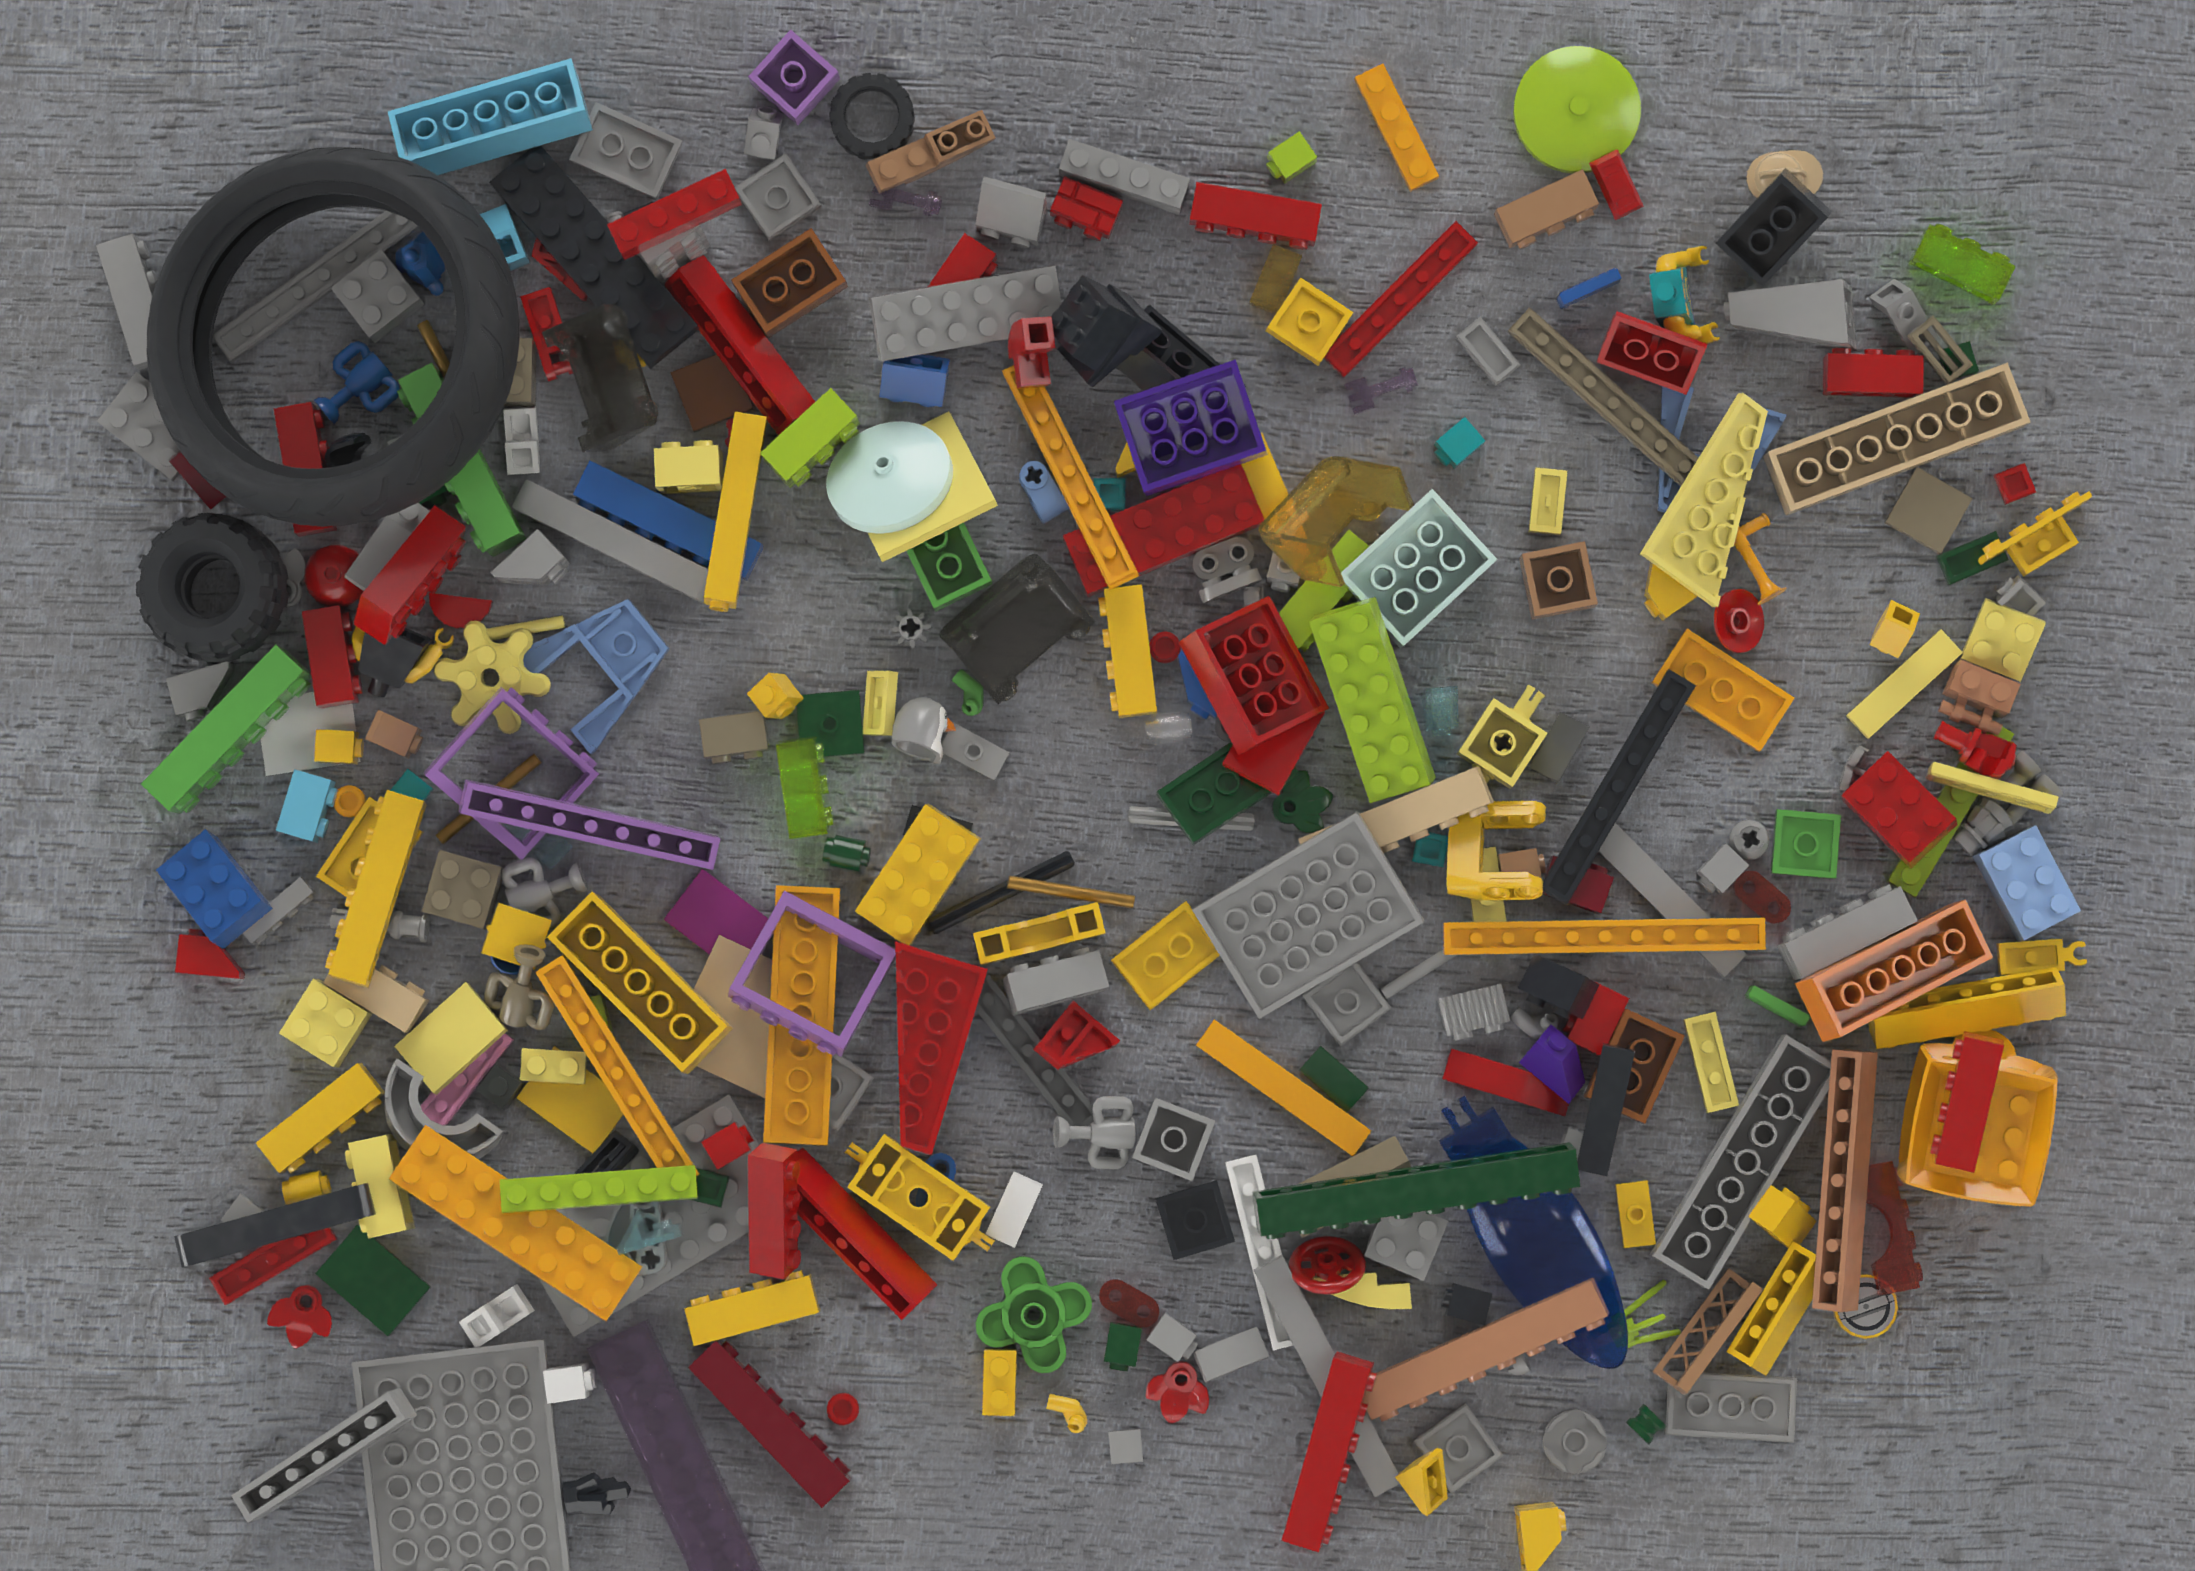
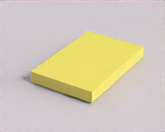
M465 982L394 1047L413 1070L424 1076L423 1082L433 1094L437 1095L508 1030L470 984Z

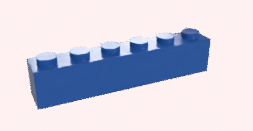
M589 460L573 493V496L579 500L578 505L594 513L596 509H599L608 514L606 519L622 527L626 522L636 527L634 533L650 541L655 536L665 541L663 547L679 555L684 550L694 555L692 561L709 568L716 521ZM750 537L747 540L741 576L746 581H748L764 548L762 543Z

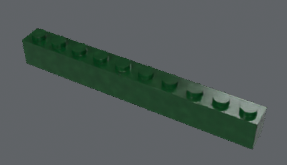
M1568 1142L1252 1191L1256 1226L1260 1236H1266L1267 1239H1279L1285 1237L1287 1232L1298 1231L1299 1234H1311L1317 1232L1319 1227L1330 1226L1331 1229H1343L1349 1227L1351 1222L1362 1221V1224H1375L1381 1222V1218L1394 1216V1219H1407L1413 1217V1213L1425 1211L1426 1214H1439L1445 1212V1208L1457 1206L1458 1209L1475 1208L1477 1203L1486 1201L1494 1205L1503 1204L1509 1201L1508 1198L1521 1196V1199L1529 1200L1540 1197V1193L1553 1191V1194L1561 1195L1570 1193L1572 1188L1581 1186L1576 1149Z

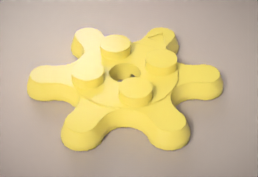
M470 621L463 629V636L468 645L466 655L459 660L441 658L434 665V674L439 680L454 682L460 688V700L451 710L452 721L458 726H466L500 687L506 691L512 687L521 696L533 695L535 697L546 695L551 687V682L546 675L532 673L524 666V655L532 647L534 639L530 631L523 628L513 631L507 641L495 643L489 638L483 623L480 621ZM489 668L496 670L499 675V681L494 687L485 685L483 679L484 671ZM504 702L493 711L492 714L495 716L498 727L503 733L513 734L521 727L520 716Z

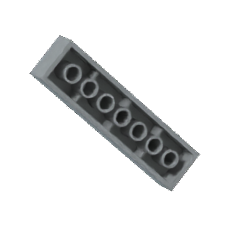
M1781 1035L1649 1254L1650 1256L1708 1290L1711 1288L1751 1221V1218L1748 1217L1775 1181L1827 1094L1830 1082L1831 1061L1788 1035Z

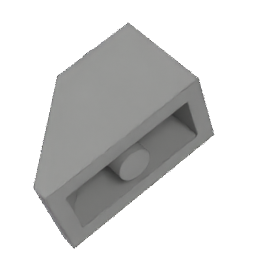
M226 661L166 678L175 715L181 718L185 717L186 721L205 717L204 711L213 709L235 670L233 664Z

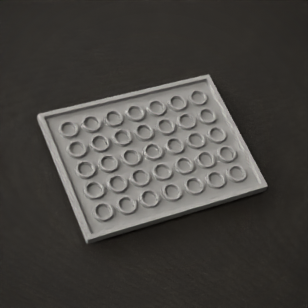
M545 1339L352 1362L357 1412L388 1391L401 1388L417 1414L415 1418L362 1452L375 1571H571L553 1403L547 1404L543 1371L548 1369Z

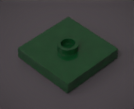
M860 690L802 694L804 699L796 705L800 759L865 754Z

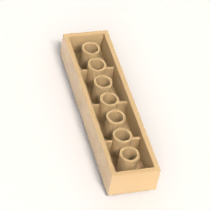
M2007 362L1768 451L1763 458L1784 513L1787 516L2023 428L2030 423V419Z

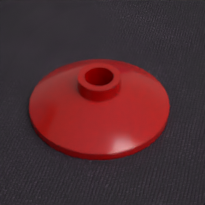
M1732 589L1726 592L1720 598L1719 605L1715 608L1714 627L1718 639L1725 648L1736 653L1752 650L1759 643L1764 630L1762 607L1758 605V599L1745 589Z

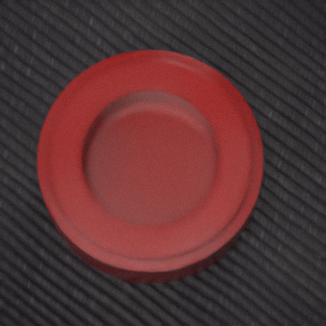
M845 1392L834 1395L827 1404L828 1417L837 1425L852 1423L859 1414L857 1399Z

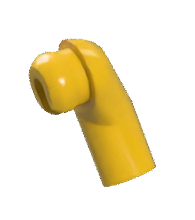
M1049 1394L1046 1409L1062 1412L1068 1424V1429L1072 1433H1081L1087 1425V1416L1080 1402L1076 1399Z

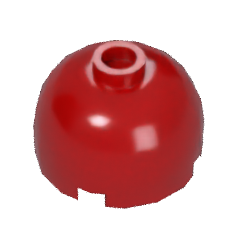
M328 545L318 549L309 557L304 568V582L308 593L316 602L326 607L340 605L346 608L360 599L364 591L344 578L359 555L355 550L344 545Z

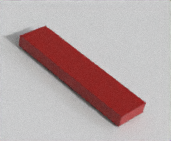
M331 1227L267 1244L209 1277L224 1305H228L336 1241L337 1237Z

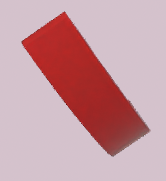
M1451 1048L1442 1077L1443 1080L1557 1115L1566 1116L1569 1104L1531 1072Z

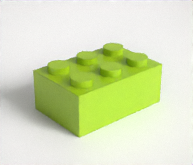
M830 388L760 454L763 460L789 488L795 484L800 487L812 476L810 470L817 463L824 465L835 455L834 448L841 441L846 444L858 434L859 430L857 427L860 425L857 415Z

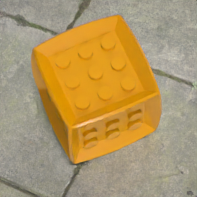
M1995 1030L1972 1032L2004 1041V1049L1975 1173L1937 1165L1935 1164V1154L1930 1153L1934 1134L1940 1135L1943 1124L1937 1122L1941 1102L1948 1103L1950 1091L1945 1090L1948 1071L1955 1072L1958 1060L1952 1058L1956 1039L1962 1040L1963 1034L1958 1035L1953 1044L1923 1043L1920 1045L1908 1088L1901 1129L1899 1163L1897 1167V1174L1901 1181L1924 1190L1972 1201L2027 1207L2035 1205L2045 1172L2053 1132L2058 1076L2055 1070L2034 1060L2017 1056L2012 1043Z

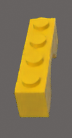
M1095 902L1047 916L975 932L973 936L980 964L985 965L1104 935L1106 932L1099 904Z

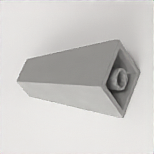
M1843 279L1728 293L1729 301L1724 302L1725 319L1730 321L1731 325L1737 329L1833 348L1857 350L1852 288Z

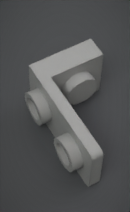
M1893 279L1869 296L1875 308L1889 316L1906 349L1914 350L1916 355L1919 351L1907 335L1923 324L1927 317L1912 289ZM1930 326L1927 330L1936 340L1937 335L1932 326ZM1920 334L1918 337L1927 347L1929 343L1923 337V335Z

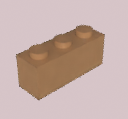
M1582 169L1497 208L1494 216L1509 248L1518 245L1519 249H1523L1537 242L1535 237L1547 232L1548 236H1552L1566 228L1564 224L1576 219L1577 223L1591 218L1595 215L1593 210L1598 207L1599 202Z

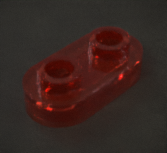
M1745 871L1734 881L1733 891L1735 896L1760 918H1765V922L1770 924L1781 923L1790 915L1791 903L1788 897L1760 873ZM1746 881L1754 884V891L1752 893L1744 891L1743 885ZM1775 902L1778 904L1779 911L1776 914L1769 912V903Z
M1111 1279L1102 1285L1099 1298L1101 1304L1107 1310L1138 1327H1149L1157 1321L1159 1306L1153 1297L1120 1279ZM1114 1289L1119 1290L1122 1294L1121 1299L1116 1302L1109 1298L1110 1291ZM1146 1305L1150 1309L1147 1317H1140L1137 1314L1139 1306Z

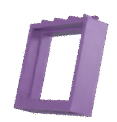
M500 687L424 771L426 777L460 806L463 789L444 774L441 769L493 711L504 702L583 772L558 800L574 803L599 773L594 769L597 763L584 751L578 755L570 748L574 742L563 732L558 730L554 734L546 727L549 720L537 709L529 712L522 705L525 699L512 687L508 691ZM473 817L521 860L546 834L545 832L531 829L522 840H519L500 822Z
M784 890L730 986L728 997L732 999L731 1002L739 1005L740 1009L748 1011L750 1008L761 1014L760 1018L766 1023L773 1026L780 1024L788 1028V1033L794 1038L805 1041L807 1038L818 1044L817 1048L821 1052H828L833 1056L837 1054L842 1057L896 959L895 949ZM786 910L792 914H798V917L813 925L817 924V927L830 934L834 933L838 936V943L879 964L840 1037L744 986Z

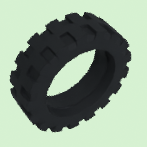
M863 73V76L850 78L845 85L842 84L839 87L837 94L831 101L829 118L837 142L846 152L856 155L863 160L875 159L905 146L909 136L911 137L915 122L913 104L908 92L900 86L898 81L880 73L877 75ZM868 91L881 92L889 96L896 104L899 113L898 124L893 133L886 139L874 143L865 142L855 137L848 129L845 120L846 111L851 101L859 94Z

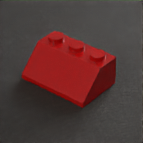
M1616 311L1603 339L1596 362L1687 395L1708 344Z

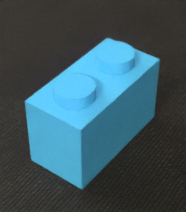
M294 769L276 831L318 843L319 837L324 838L327 832L329 820L325 819L328 807L334 806L338 789L334 788L336 782Z

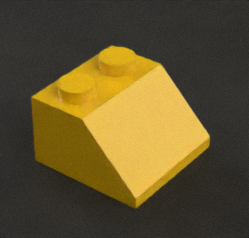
M1553 1502L1514 1506L1522 1571H1538L1562 1540L1561 1532L1566 1531L1565 1513L1558 1509V1506Z

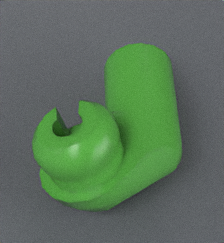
M960 669L951 681L964 691L962 711L967 716H974L979 714L984 706V689L969 674Z

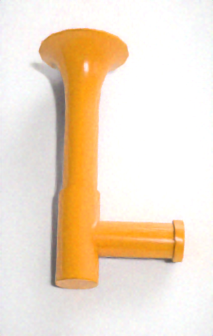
M1765 513L1739 526L1734 546L1742 555L1760 588L1761 598L1758 605L1772 600L1787 589L1786 587L1776 586L1769 579L1746 538L1761 528L1771 525Z

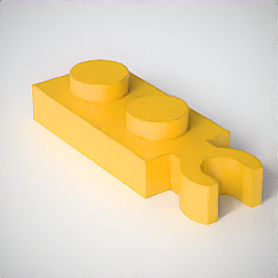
M2063 939L1996 943L1999 975H2011L2057 967L2058 971H2065L2064 961H2068L2074 966L2085 965L2087 959L2078 960L2074 957L2073 952L2077 947H2086L2085 942L2077 941L2063 948Z

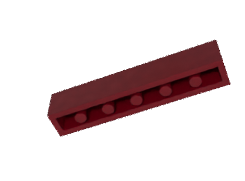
M716 1340L688 1368L812 1499L823 1508L850 1482L851 1477L848 1475L851 1471L850 1468L839 1457L835 1460L831 1458L825 1451L828 1445L816 1433L812 1437L803 1428L806 1422L794 1410L789 1413L781 1405L784 1399L774 1388L770 1387L767 1390L758 1381L762 1376L752 1365L748 1363L744 1366L736 1358L740 1353L729 1341L726 1340L722 1343L720 1340Z

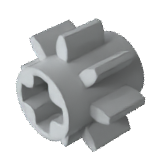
M909 608L907 611L908 616L904 618L899 615L895 616L897 621L900 622L899 627H894L891 631L892 633L901 634L898 640L899 645H902L906 640L910 642L911 648L915 649L916 641L928 642L923 634L924 631L932 628L931 625L922 624L921 621L925 618L924 613L916 617L913 616L912 610ZM909 621H914L915 626L920 627V630L915 631V636L909 637L908 633L903 631V628L908 627Z

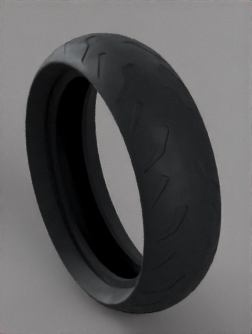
M327 147L289 153L254 167L225 185L191 218L176 239L157 279L147 324L146 355L154 399L167 430L190 465L213 487L245 508L272 519L309 526H345L377 520L398 513L439 490L465 467L490 435L510 393L517 366L520 343L517 295L503 251L487 223L462 194L435 173L409 160L365 148ZM336 207H370L400 215L414 222L433 243L442 258L450 277L456 306L454 349L449 368L435 398L424 414L407 432L395 442L365 459L347 465L319 469L295 468L266 460L242 439L231 424L219 399L213 376L212 338L219 306L234 274L253 250L271 234L286 224L317 211Z

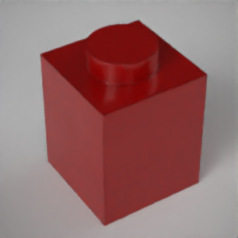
M734 1122L701 1143L716 1169L719 1170L753 1150L750 1143L754 1139L745 1124L739 1127L738 1123Z

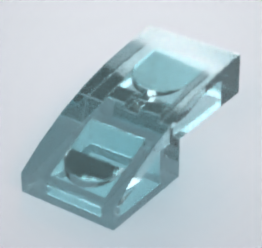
M503 823L520 841L531 830ZM546 833L530 851L552 870L573 846L563 836Z

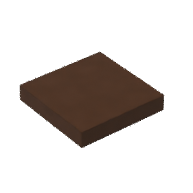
M717 354L670 372L694 433L733 418L735 412L746 413L753 410L747 393Z

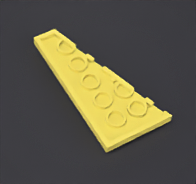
M1738 393L1640 553V555L1712 607H1718L1721 596L1718 594L1722 579L1726 578L1728 570L1726 563L1729 551L1734 546L1746 499L1743 497L1747 481L1751 480L1753 472L1751 465L1754 453L1759 448L1768 413L1766 409L1744 393Z

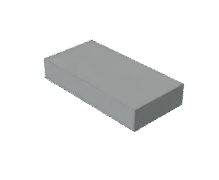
M1481 316L1455 337L1495 386L1521 366Z

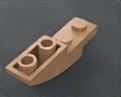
M980 110L925 134L924 138L868 161L865 166L880 194L903 183L907 185L987 145L995 140L996 137L983 111Z

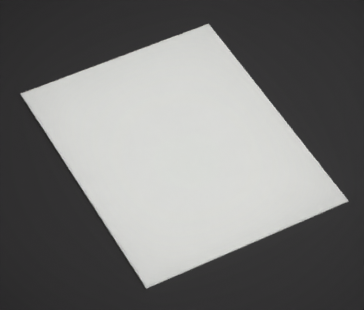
M314 692L304 693L299 698L295 695L286 704L289 707L288 711L279 720L275 721L272 719L264 727L267 732L261 738L266 776L294 772V769L303 771L342 765L314 761L316 729L356 731L353 704L319 708L316 706Z

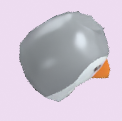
M919 697L909 700L898 712L893 725L892 744L899 751L907 755L928 760L934 764H940L943 757L942 734L943 732L956 731V728L947 717L946 710L940 703L933 701L931 698Z

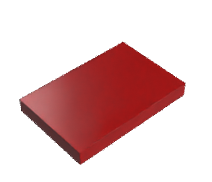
M1325 712L1241 755L1237 754L1232 745L1222 766L1279 796L1323 719Z

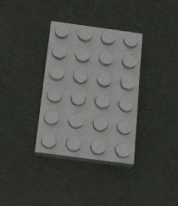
M1358 811L1192 909L1259 1019L1425 921Z

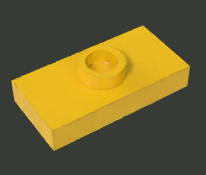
M1648 1180L1615 1184L1623 1248L1655 1245L1656 1240Z

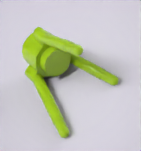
M1661 1280L1622 1312L1611 1316L1614 1322L1608 1324L1607 1327L1617 1349L1624 1345L1628 1349L1636 1344L1664 1339L1681 1333L1680 1329H1673L1636 1337L1639 1335V1330L1664 1320L1666 1316L1663 1313L1637 1324H1634L1632 1317L1625 1320L1628 1315L1666 1286L1667 1282L1665 1280Z

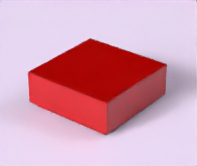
M2025 463L1993 475L2005 505L2036 493Z

